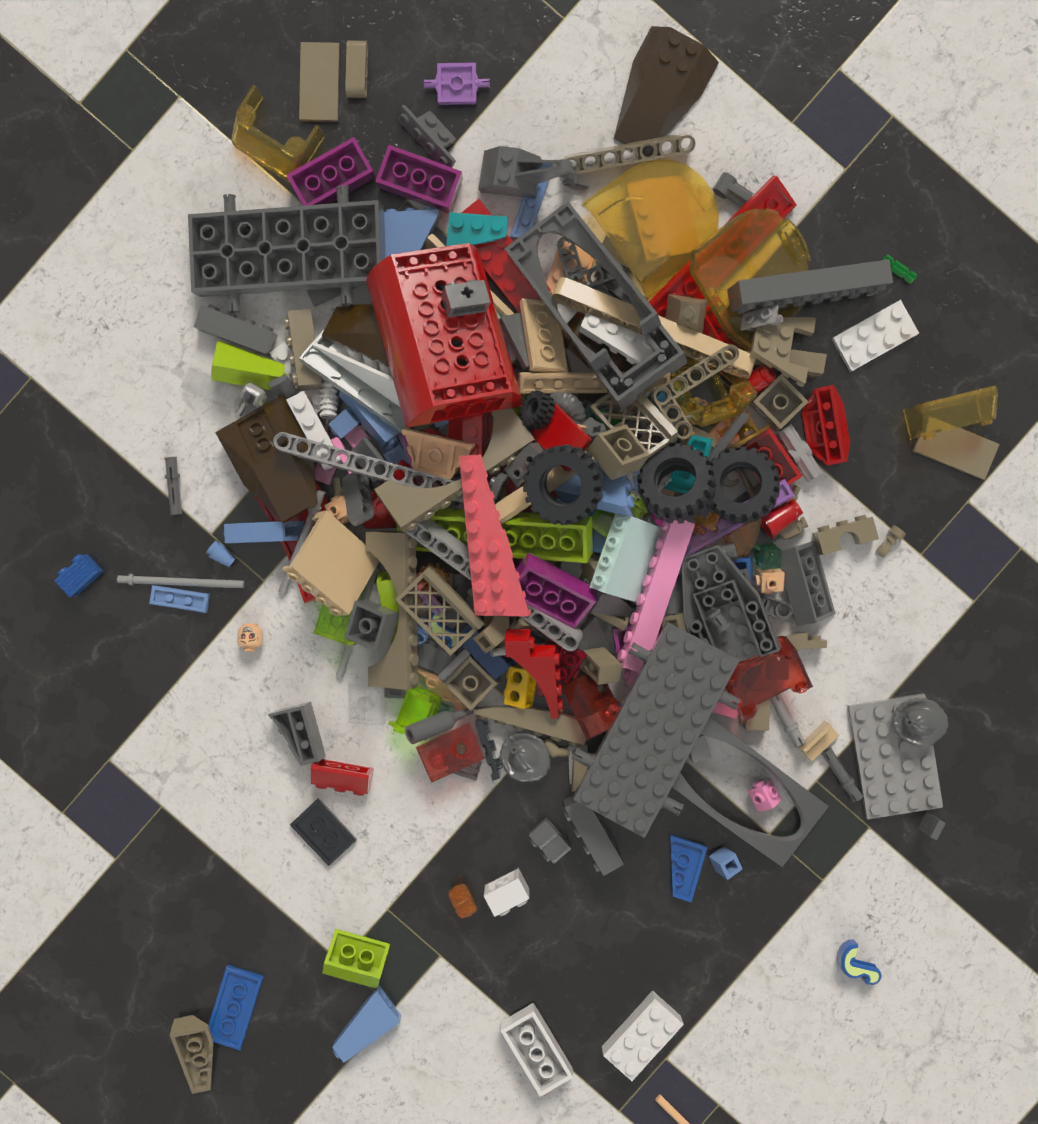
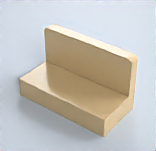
M826 721L821 723L805 739L806 742L804 744L801 743V746L798 747L810 761L817 758L840 736L832 728L833 726Z

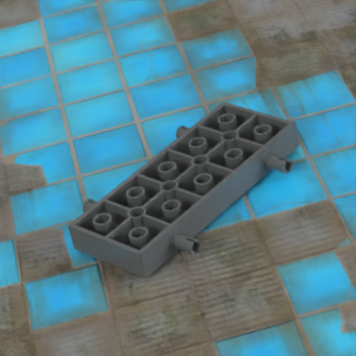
M340 185L336 186L337 203L239 211H236V195L228 194L227 197V194H224V212L188 214L191 292L199 297L228 295V312L235 313V311L236 313L241 312V294L341 288V305L348 306L349 304V306L354 305L352 288L367 286L366 278L370 271L386 258L384 206L379 200L349 202V187L346 185H342V188Z
M667 621L652 649L647 650L635 642L631 645L638 652L630 648L628 654L642 660L644 664L595 755L591 756L577 747L571 758L587 766V770L573 795V800L644 838L662 807L677 816L681 813L680 810L682 811L684 804L668 797V793L716 704L721 702L735 710L737 705L730 701L732 700L737 704L740 702V698L725 691V687L740 660Z

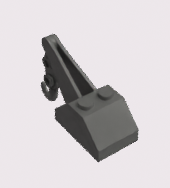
M498 146L484 151L478 189L480 193L536 199L539 183L557 177L560 178L564 186H568L573 190H588L590 185L577 184L578 177L576 171L573 170L572 162L569 160H542L540 156L520 148Z

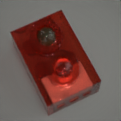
M588 674L562 687L586 740L608 731L619 710L618 701L614 698L608 683L598 685Z
M470 721L416 746L431 783L485 759V754Z

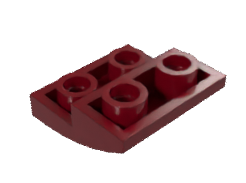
M549 638L545 645L556 646V653L560 654V664L557 665V669H561L560 681L567 685L587 655L578 648L574 651H567Z

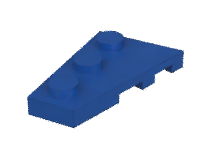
M670 835L673 897L692 903L707 846Z

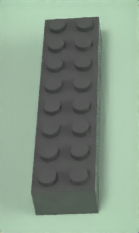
M888 259L739 280L727 289L730 311L737 312L740 315L748 313L752 309L758 310L778 305V309L787 307V304H793L795 307L804 305L808 301H811L812 304L823 302V299L829 298L830 301H837L842 299L843 296H848V299L859 297L860 294L866 293V296L878 294V291L886 290V286L893 283L890 260Z

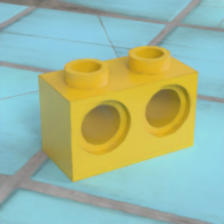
M521 665L511 666L506 673L507 684L504 690V704L521 709L533 707L536 681Z

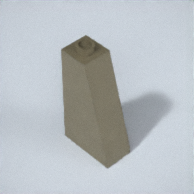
M791 350L789 363L808 368L807 378L815 379L824 373L827 354ZM756 359L753 368L761 367L764 363ZM771 367L774 370V372L782 373L775 367Z

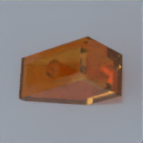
M761 518L756 522L750 521L748 524L723 537L726 544L734 542L737 556L744 557L751 553L750 549L755 547L762 521Z

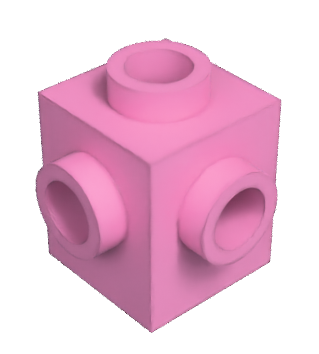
M760 779L754 782L753 787L748 791L758 812L773 809L782 801L772 779L767 781Z

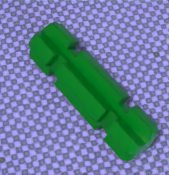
M886 255L883 260H890L891 271L900 278L904 277L906 282L911 284L916 279L917 274L912 270L908 271L909 268L897 260L894 261V258L890 255Z

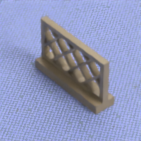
M642 392L637 395V400L624 408L623 415L612 414L613 406H619L614 402L610 394H607L590 406V410L608 430L617 428L611 425V418L623 419L622 426L625 425V420L637 421L636 428H630V430L635 433L636 437L637 434H649V441L641 442L644 447H648L649 457L666 445H672L677 441L678 431ZM602 405L610 406L609 413H601L598 408ZM627 408H635L638 411V415H626ZM639 421L648 422L650 430L638 429ZM659 435L664 440L660 443H651V436Z
M430 565L395 599L450 656L485 624V621L479 615H475V611ZM422 578L429 583V591H417L418 582ZM406 594H415V605H406L402 598ZM417 594H429V605H417ZM431 594H440L443 597V605H431ZM417 608H429V619H420L417 616ZM431 608H443V619H431ZM445 608H454L457 611V619H445ZM431 622H443V633H434L431 630ZM445 622H457V633H445ZM459 622H467L472 629L468 633H459ZM445 636H457V644L452 649L445 644Z

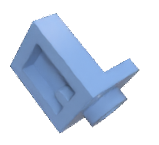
M399 441L390 447L386 445L383 449L381 448L387 462L398 464L403 459L409 464Z

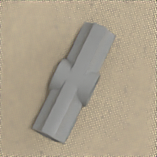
M792 424L776 433L787 449L786 452L794 464L798 466L807 482L823 473L812 457L810 447L805 441L801 440Z

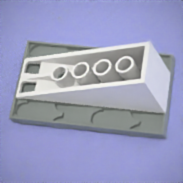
M322 331L299 357L300 361L307 368L326 379L329 384L356 400L359 405L402 433V429L406 428L390 367L382 365V362L375 359L373 361L367 358V355L361 352H353L347 346L342 347L322 338Z

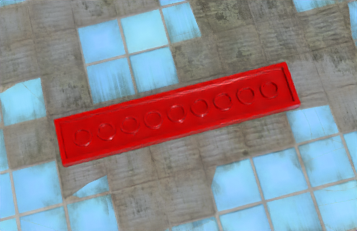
M773 175L649 301L658 316L666 318L669 294L704 300L797 206L777 176Z

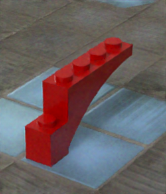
M507 629L505 636L506 657L514 659L534 678L546 698L551 719H559V711H563V699H559V696H562V684H558V681L561 680V669H557V665L560 664V654L556 653V646L535 645V638L531 637L530 629Z

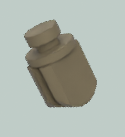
M804 516L799 521L797 519L783 529L779 535L783 539L789 540L803 533L802 527H809Z

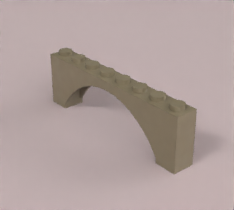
M512 408L491 413L493 421L492 437L482 458L487 475H491V477L498 474L502 467L509 465L530 443H535V439ZM390 479L374 489L376 495L403 533L414 530L422 520L426 521L432 518L435 514L434 512L440 508H447L455 498L463 497L461 479L434 488L404 486L394 483Z
M401 531L366 532V551L371 552L385 567L394 583L398 597L417 578V540L406 532L403 533ZM406 594L402 600L406 605H415V594ZM400 604L399 623L395 639L385 656L377 664L368 667V686L401 690L418 687V622Z

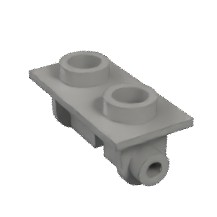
M775 305L743 314L740 330L754 331L755 327L763 325H780L783 322V316L778 314L779 306Z

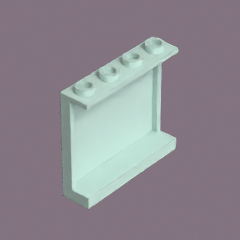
M615 513L590 588L636 602L638 595L642 593L644 587L642 585L645 575H648L650 569L649 561L656 552L655 543L661 537L663 531L661 527L632 516L628 517Z

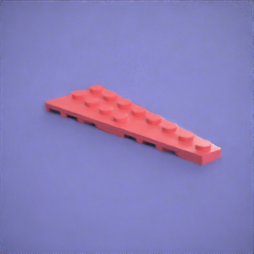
M481 454L459 456L475 615L529 616L531 615V610H528L524 598L526 594L525 591H522L519 582V572H516L511 547L505 529H502L499 517L501 516L499 511L496 510L493 501L495 497L493 491H490L487 482L488 475Z

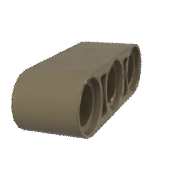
M348 40L346 49V97L366 98L367 41Z

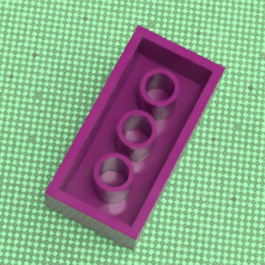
M354 137L286 175L303 206L331 204L337 200L336 186L340 185L342 188V185H346L349 187L348 192L350 193L376 178Z
M388 145L375 182L379 189L428 207H435L439 211L449 214L461 186L463 175L462 171Z
M529 552L516 568V572H519V582L522 591H525L526 597H524L526 604L573 629L577 627L596 603V589L590 588L589 584Z

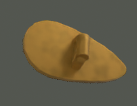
M752 421L743 424L738 431L740 440L727 447L726 450L729 451V448H735L770 428L771 425L768 424L758 429ZM746 428L753 430V433L747 436L744 435Z

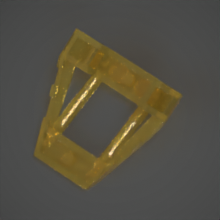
M686 356L688 363L672 373L670 376L671 380L700 361ZM707 364L710 370L716 369L715 367ZM721 370L719 373L733 384L730 386V393L728 394L718 373L711 377L722 400L701 406L697 399L692 397L690 391H687L675 400L689 421L704 427L739 415L757 396V392L750 382L744 377L739 378ZM674 382V389L682 391V384Z

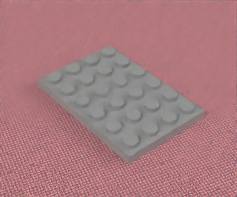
M923 693L847 705L866 819L943 807L933 745L918 747L906 743L898 737L892 726L893 712L896 710V707L901 705L902 702H907L909 699L926 698Z

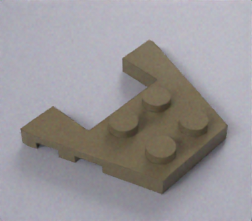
M783 317V322L780 325L768 324L755 327L750 355L770 368L773 366L782 372L781 375L786 378L791 377L797 381V385L803 387L806 384L808 368L789 363L793 334L797 332L811 337L814 333L816 318Z

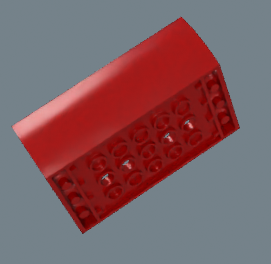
M466 243L391 254L370 271L366 278V283L406 428L521 406V393L478 249L474 245ZM473 279L477 281L484 280L491 302L487 311L447 318L445 309L440 305L443 303L441 296L443 291L437 290L435 286H446L453 282L458 284L466 283ZM454 339L459 340L462 346L454 347L451 341ZM462 358L466 360L467 365H458L457 359Z

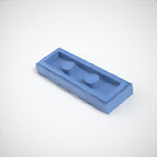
M152 585L149 604L207 613L210 594Z

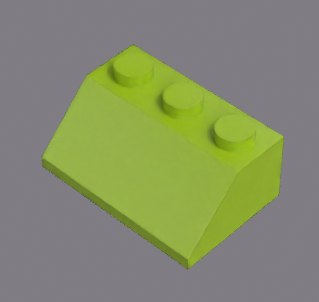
M335 929L324 961L322 974L378 989L390 944Z

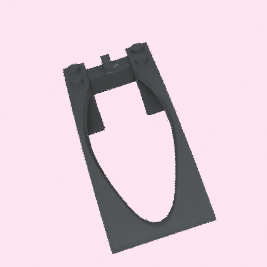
M569 201L504 248L554 320L621 410L637 400L639 393L653 385L668 372L672 374L688 363L685 353L661 324L657 312ZM555 233L563 236L589 254L607 270L633 304L639 316V323L647 344L653 351L652 354L622 374L611 360L606 349L603 348L595 354L578 339L559 313L547 287L538 256V243L542 235Z
M710 716L701 735L728 743L762 764L779 781L796 806L800 816L799 829L793 835L774 836L741 826L709 806L692 789L681 772L672 787L737 836L783 867L829 806Z

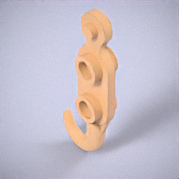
M418 666V674L421 675L426 686L445 702H452L458 711L467 708L443 684L444 682L437 677L438 674Z

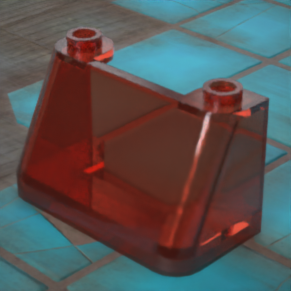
M778 636L782 646L780 651L763 657L759 655L739 662L729 679L725 690L731 695L740 698L739 704L734 701L732 703L737 705L736 711L742 722L755 716L758 711L756 705L788 689H791L794 693L801 694L813 687L796 648L786 636Z

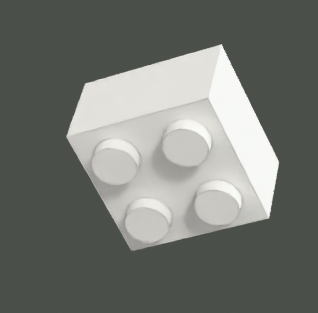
M518 868L485 885L484 898L494 917L497 915L503 916L516 905L521 907L528 902L529 887Z

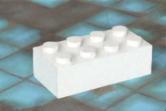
M652 991L602 1046L603 1056L627 1078L633 1081L684 1025L682 1018Z
M534 1003L501 1022V1033L540 1097L573 1078L571 1064Z

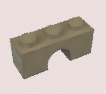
M866 514L854 517L855 521L849 523L847 520L836 522L835 527L829 528V525L818 527V531L813 533V537L816 541L819 555L842 550L840 538L846 532L853 536L855 544H864L878 540L879 537L873 517H866Z

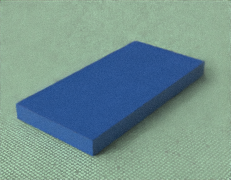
M227 965L208 1025L215 1043L241 1050L264 978L263 975Z

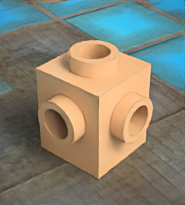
M338 495L331 498V502L325 505L326 510L340 523L350 522L347 516L345 496Z
M764 565L762 568L755 569L753 585L763 594L783 591L785 573L778 567Z

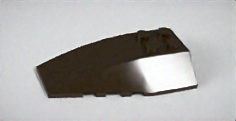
M651 26L632 63L614 139L623 144L664 137L673 129L694 103L700 99L719 64L718 60L705 45L671 27ZM650 145L645 146L642 153L649 155L652 147Z
M373 305L337 306L322 333V338L342 347L347 346L353 352H361L367 355V358L373 361L375 359L382 362V365L389 367Z

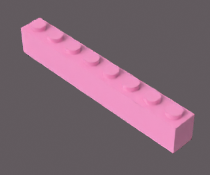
M663 520L661 526L663 531L661 537L655 543L656 552L649 561L650 569L648 575H645L642 585L644 587L642 593L637 597V608L631 615L630 629L624 635V647L618 653L617 660L623 668L639 672L644 664L642 660L628 654L630 648L638 652V650L631 647L633 642L650 650L656 641L695 526L694 523L685 520L681 524H678L677 520H674L673 523H666V520Z

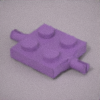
M437 63L435 80L424 79V88H436L438 105L477 104L476 94L478 87H490V79H478L476 63Z

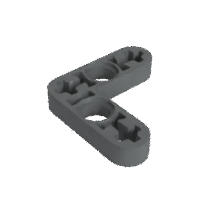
M564 237L558 240L557 248L566 278L573 281L578 278L582 281L585 279L584 275L587 274V280L590 284L587 285L586 282L580 284L590 288L615 280L609 273L607 274L608 278L605 279V274L602 271L604 267L601 265L583 271L576 245ZM567 241L569 244L571 243V245L569 246L570 253L572 254L574 252L575 254L568 255L564 258V255H567V252L564 248L561 247L564 246V242ZM570 259L577 261V267L573 270L567 268V262ZM595 271L601 273V279L598 282L591 280V274Z

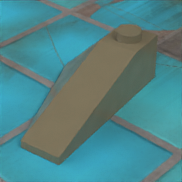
M193 1015L174 1019L170 1037L192 1094L211 1090L214 1039L208 1024Z

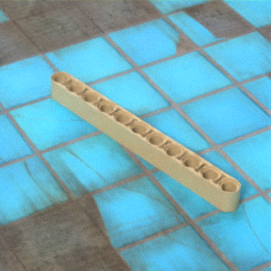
M564 277L558 279L552 294V299L555 302L583 314H591L644 335L639 323V316L633 305ZM659 316L661 324L685 355L701 362L729 345ZM738 349L739 358L722 371L746 379L751 375L756 358L750 355V353ZM727 350L724 352L725 358L732 360L733 354ZM708 361V365L716 368V364L713 361Z

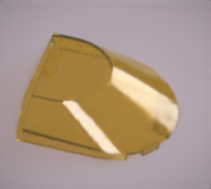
M655 159L635 165L581 204L604 230L636 277L648 300L655 296L718 231V207L711 188L695 170L673 160Z
M752 209L731 219L691 251L690 273L727 337L750 351L754 331L740 330L743 314L738 315L737 312L730 311L727 289L739 280L808 271V261H811L802 234L791 220L783 219L779 216V212L771 209ZM787 304V307L778 309V314L783 317H795L803 305L794 307L793 304Z

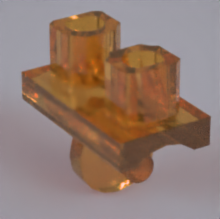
M711 511L706 520L700 517L699 514L695 515L696 519L693 521L696 523L691 536L694 537L697 533L704 536L706 531L701 528L702 526L715 534L717 533V525L721 518L718 514Z

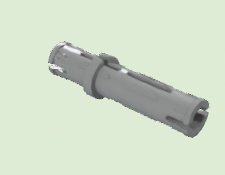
M779 690L770 694V700L785 727L784 731L789 734L794 747H799L801 743L804 744L806 742L798 729L799 725L794 721Z

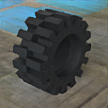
M531 391V395L528 394L526 396L527 400L524 399V405L520 407L522 409L519 412V415H521L520 420L530 427L542 429V427H546V423H550L549 418L554 416L552 412L555 411L553 407L555 402L551 396L541 391Z

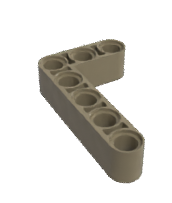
M727 345L660 386L652 393V404L677 430L679 426L686 428V435L680 436L678 434V441L685 440L691 436L692 426L675 399L734 363L739 358V350L736 346ZM726 350L733 354L732 360L725 358L724 352ZM708 361H713L716 364L715 370L708 368ZM692 371L699 374L698 381L691 379L690 373ZM674 382L682 384V391L674 389ZM658 392L665 394V402L657 400L656 394ZM668 409H673L676 412L675 419H670L667 416Z

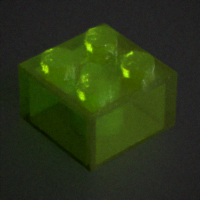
M322 604L313 633L345 645H356L357 643L344 638L351 612L349 615L335 616L329 611L328 607Z

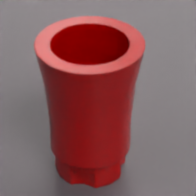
M764 364L754 369L749 378L733 380L731 387L737 398L742 403L747 404L755 395L776 380V374L772 368Z
M792 499L769 511V514L765 517H760L758 522L767 536L773 539L783 529L796 521L803 514V511L798 503Z

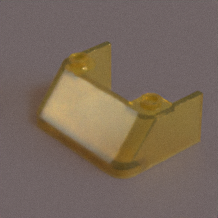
M253 85L236 112L231 137L232 144L240 152L290 182L286 175L310 161L322 142L324 135L320 127L315 125L306 141L294 136L289 138L283 146L253 127L252 125L256 120L255 110L263 99L258 88Z
M997 385L922 403L903 410L910 440L923 437L924 440L935 438V433L975 423H980L981 426L992 424V419H996Z

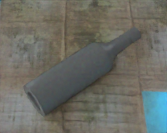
M468 708L457 712L442 711L405 727L406 738L411 744H416L452 729L458 720L473 714V710L470 711Z

